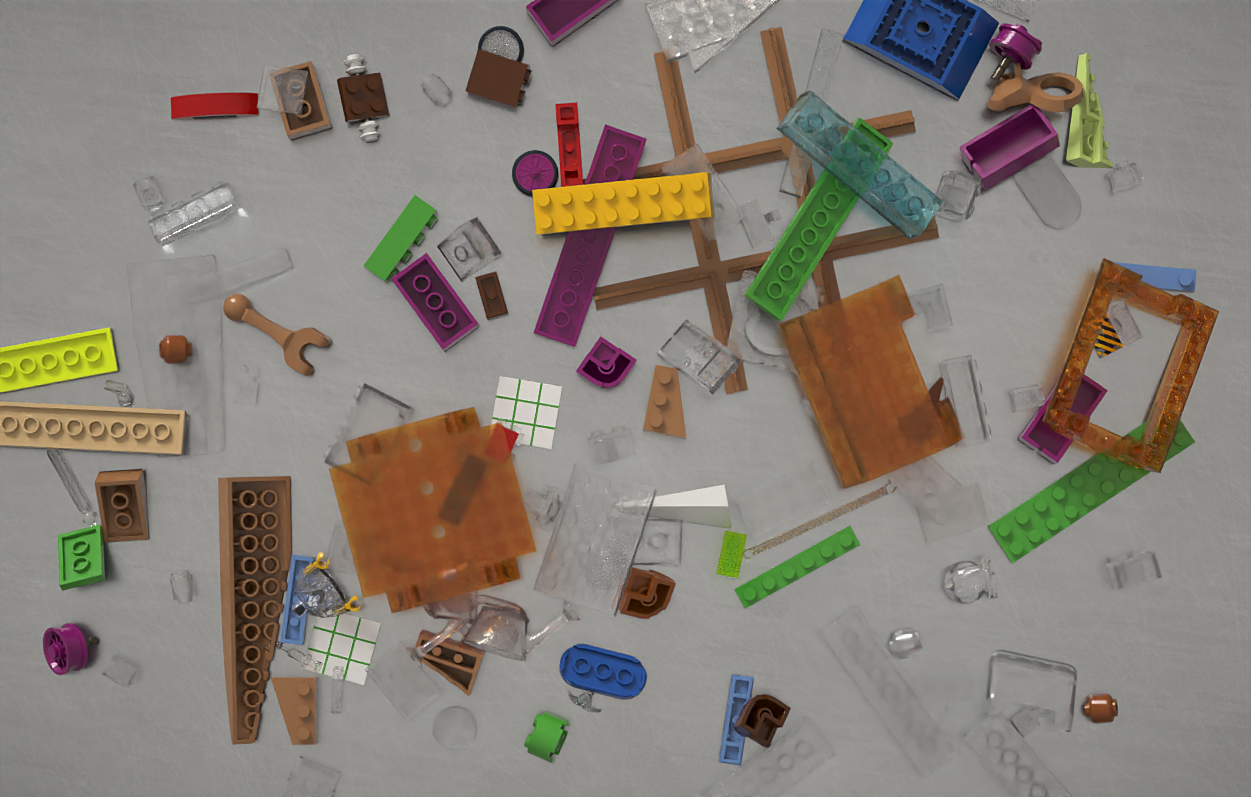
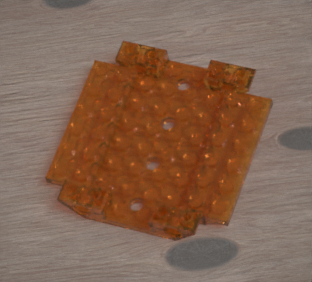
M475 407L345 441L351 462L329 468L363 598L386 592L391 613H396L521 578L515 557L535 552L536 548L502 422L480 428ZM415 438L419 439L422 443L421 449L416 452L409 449L410 440ZM423 482H430L433 485L431 494L424 495L421 492L420 486ZM435 525L444 527L445 534L443 537L436 538L433 536L432 528ZM447 568H452L456 571L457 576L455 580L447 581L444 578L443 574Z

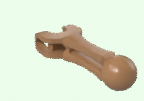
M232 294L224 302L223 311L228 319L235 322H247L267 333L283 348L286 364L303 375H311L314 368L304 358V347L308 343L319 347H326L331 341L328 336L314 327H306L294 331L274 323L256 309L251 308L249 299L242 294Z

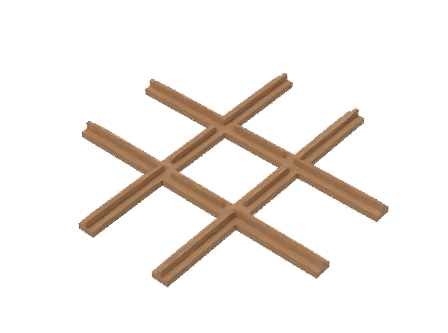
M771 27L769 30L760 31L783 137L698 155L675 49L669 51L667 49L662 50V52L654 53L676 160L638 167L633 180L703 172L716 175L788 159L799 210L816 183L810 155L837 149L854 122L809 132L804 131L782 27ZM912 110L864 120L886 138L916 132ZM935 216L838 236L832 240L812 275L834 372L855 368V362L833 261L938 239V224H936ZM712 218L692 219L689 222L699 266L595 288L593 295L597 310L704 288L726 394L748 390L726 283L756 277L772 251L721 261Z

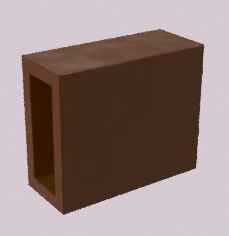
M478 49L465 91L517 107L518 103H523L526 91H523V86L525 82L529 83L532 70H529L530 64Z

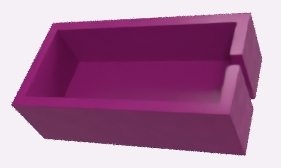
M534 0L526 6V11L551 46H553L616 0Z
M1030 104L960 146L963 161L986 191L1060 147L1058 133L1039 107Z
M1072 365L1067 367L1018 439L1033 450L1039 448L1040 451L1038 453L1053 464L1058 463L1108 390Z

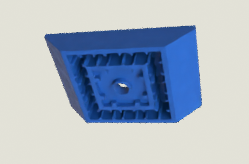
M863 0L843 40L959 100L999 22L984 9L967 0ZM920 22L927 23L929 31L927 33H920L917 30V24Z

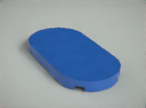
M577 644L567 649L563 653L559 664L560 674L570 686L622 700L638 696L644 689L647 680L645 668L637 658L586 644Z

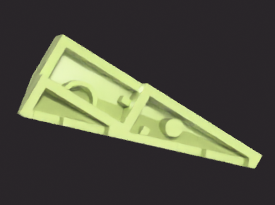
M1085 53L1079 55L1076 78L1083 84V97L1080 103L1072 107L1066 161L1077 167L1111 168L1113 163L1108 161L1106 152L1109 143L1104 141L1103 127L1105 124L1098 93L1094 94L1092 84L1095 80V75L1090 74L1089 69L1091 56Z

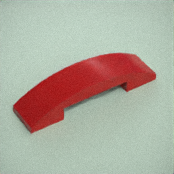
M205 93L171 97V119L259 115L258 93Z
M577 102L555 104L561 187L583 185Z

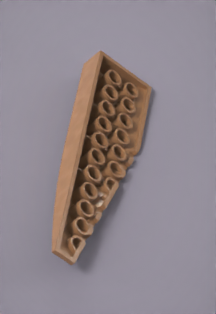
M290 476L218 478L222 637L229 724L233 745L254 743L257 733L260 705L264 699L265 681L268 680L269 662L272 661L279 627L278 619L279 614L282 613V600L287 589L288 582L286 581L291 565Z

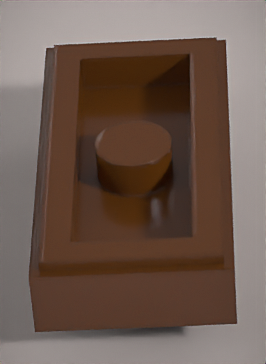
M497 272L475 277L487 320L508 314Z

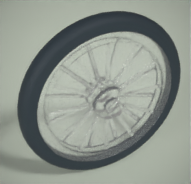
M496 26L488 29L481 36L478 43V49L517 61H521L523 57L524 46L522 39L517 32L509 27Z

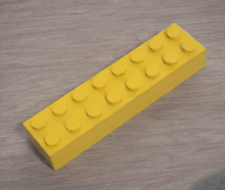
M709 172L532 190L536 234L541 235L715 217L711 173Z

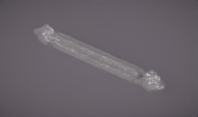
M46 449L50 461L77 509L83 514L82 522L95 526L97 513L90 511V505L58 449Z

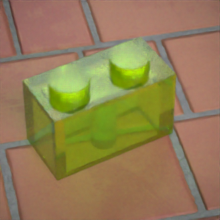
M724 531L716 574L733 578L739 577L746 534Z

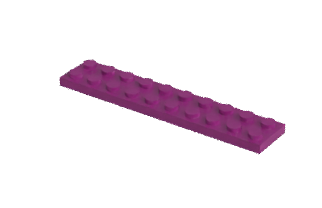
M605 124L584 185L633 180L647 139ZM616 227L567 233L533 333L575 347Z

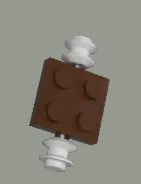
M352 54L347 56V60L343 63L349 65V69L345 72L353 76L337 79L345 121L363 120V123L357 127L363 131V135L359 138L364 139L365 142L375 141L378 139L377 136L381 135V132H377L375 129L379 123L371 120L389 115L380 73L362 75L367 69L361 63L365 57H360V54Z

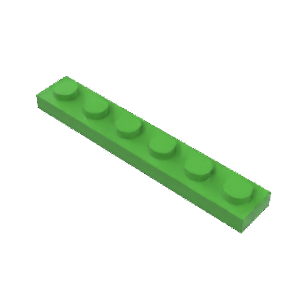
M848 526L734 590L746 609L861 544L851 526Z

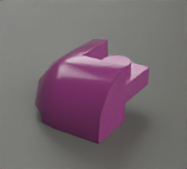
M600 336L576 372L599 387L611 388L625 379L637 360Z

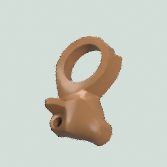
M1014 63L1013 74H1003L996 83L995 91L989 99L988 107L991 110L1002 111L1010 106L1030 103L1046 111L1064 112V109L1074 107L1080 103L1083 97V84L1076 77L1059 72L1025 79L1022 76L1020 63ZM1049 86H1061L1071 90L1072 93L1064 96H1054L1045 93L1042 89Z

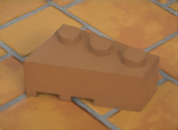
M655 365L643 431L686 439L678 370L676 368Z
M422 630L413 655L432 670L445 677L451 684L453 683L464 691L463 693L467 696H470L485 650Z
M271 677L292 745L317 744L318 677Z

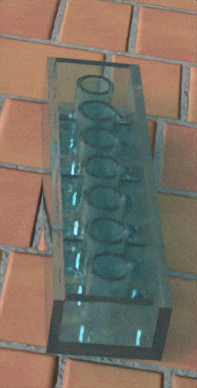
M811 90L799 96L776 128L908 239L922 234L944 202Z

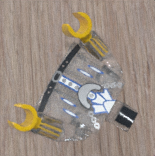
M319 553L317 560L309 563L299 573L296 582L297 588L294 590L299 601L291 607L297 617H301L307 611L312 616H319L320 618L336 617L350 610L356 612L362 606V604L358 606L352 604V601H356L358 596H353L348 603L346 602L348 598L326 570L330 559L326 562L320 561L324 557V553Z

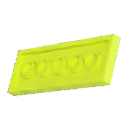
M110 327L0 348V393L119 371Z

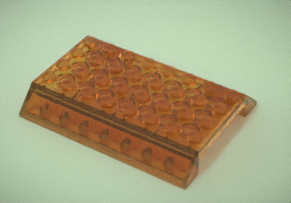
M899 274L809 313L778 324L844 489L878 478L949 448L965 438L949 397L935 403L931 400L901 325L902 322L915 316V312Z

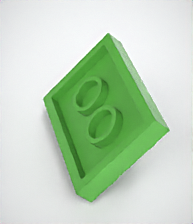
M100 524L58 535L59 586L62 591L105 580L103 530Z

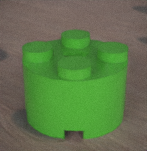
M544 712L542 715L537 714L533 722L534 732L532 735H528L524 747L528 748L527 752L545 761L554 763L555 760L552 757L554 754L559 755L568 732L564 731L565 725L570 727V722L547 712Z

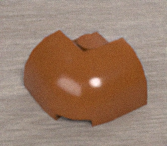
M631 567L625 585L622 584L620 590L619 610L621 614L641 619H650V617L657 615L662 610L665 611L676 582L657 571L650 569L645 571Z

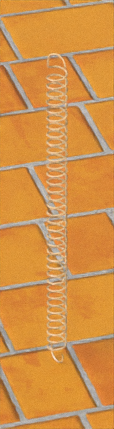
M878 489V493L874 490L873 496L875 500H877L875 492L878 495V497L881 498L879 494V491L881 492L880 489ZM865 496L862 497L863 500L859 497V502H858V504L860 505V507H862L861 502H860V499H861V501L863 502V504L865 505V501H864V498L866 499ZM847 503L848 507L844 504V509H843L842 506H840V510L838 509V511L840 512V514H841L842 516H843V513H842L841 508L843 509V511L845 512V514H847L846 509H845V506H846V508L848 509V511L850 512V508H849V505L851 506L850 503ZM825 513V517L821 515L820 521L822 522V524H824L823 518L828 523L826 515L828 516L827 513ZM810 520V524L806 522L805 528L807 529V531H809L808 525L813 530L811 522L813 523L812 520ZM795 527V531H794L793 529H791V533H790V531L787 530V534H788L787 538H788L789 540H790L789 533H790V535L792 536V538H794L793 532L795 533L796 536H798V535H797V531H796L797 527ZM780 534V538H779L778 536H776V540H777V538L780 540L782 534ZM753 546L754 551L752 550V552L756 556L755 549L757 550V548Z

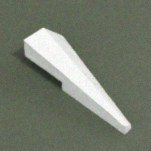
M725 484L616 504L617 512L731 528Z

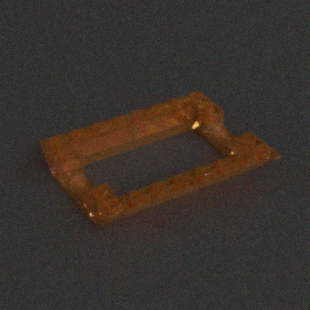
M1103 258L1042 421L1053 432L1124 464L1161 473L1219 311L1183 294L1173 296L1141 281L1142 275ZM1113 294L1182 325L1140 440L1130 435L1123 437L1089 422L1090 417L1069 411L1072 408Z

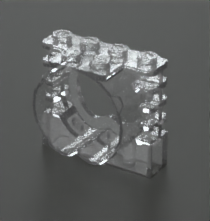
M743 270L724 358L803 374L804 370H808L811 358L807 357V352L814 345L815 336L811 335L812 329H816L819 322L820 314H816L817 306H822L824 293L821 292V287L805 283L794 301L801 309L804 317V328L799 339L785 348H770L762 344L754 335V326L760 320L758 306L744 297L758 272Z

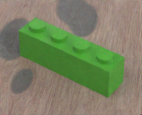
M414 195L366 261L364 267L385 283L391 280L392 277L399 273L397 268L401 262L406 263L412 255L410 250L414 244L418 246L425 237L423 232L427 226L431 228L438 219L435 216L438 213L437 210Z

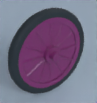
M527 151L520 155L513 165V182L521 192L533 196L532 190L553 188L558 179L557 164L549 154L543 151Z

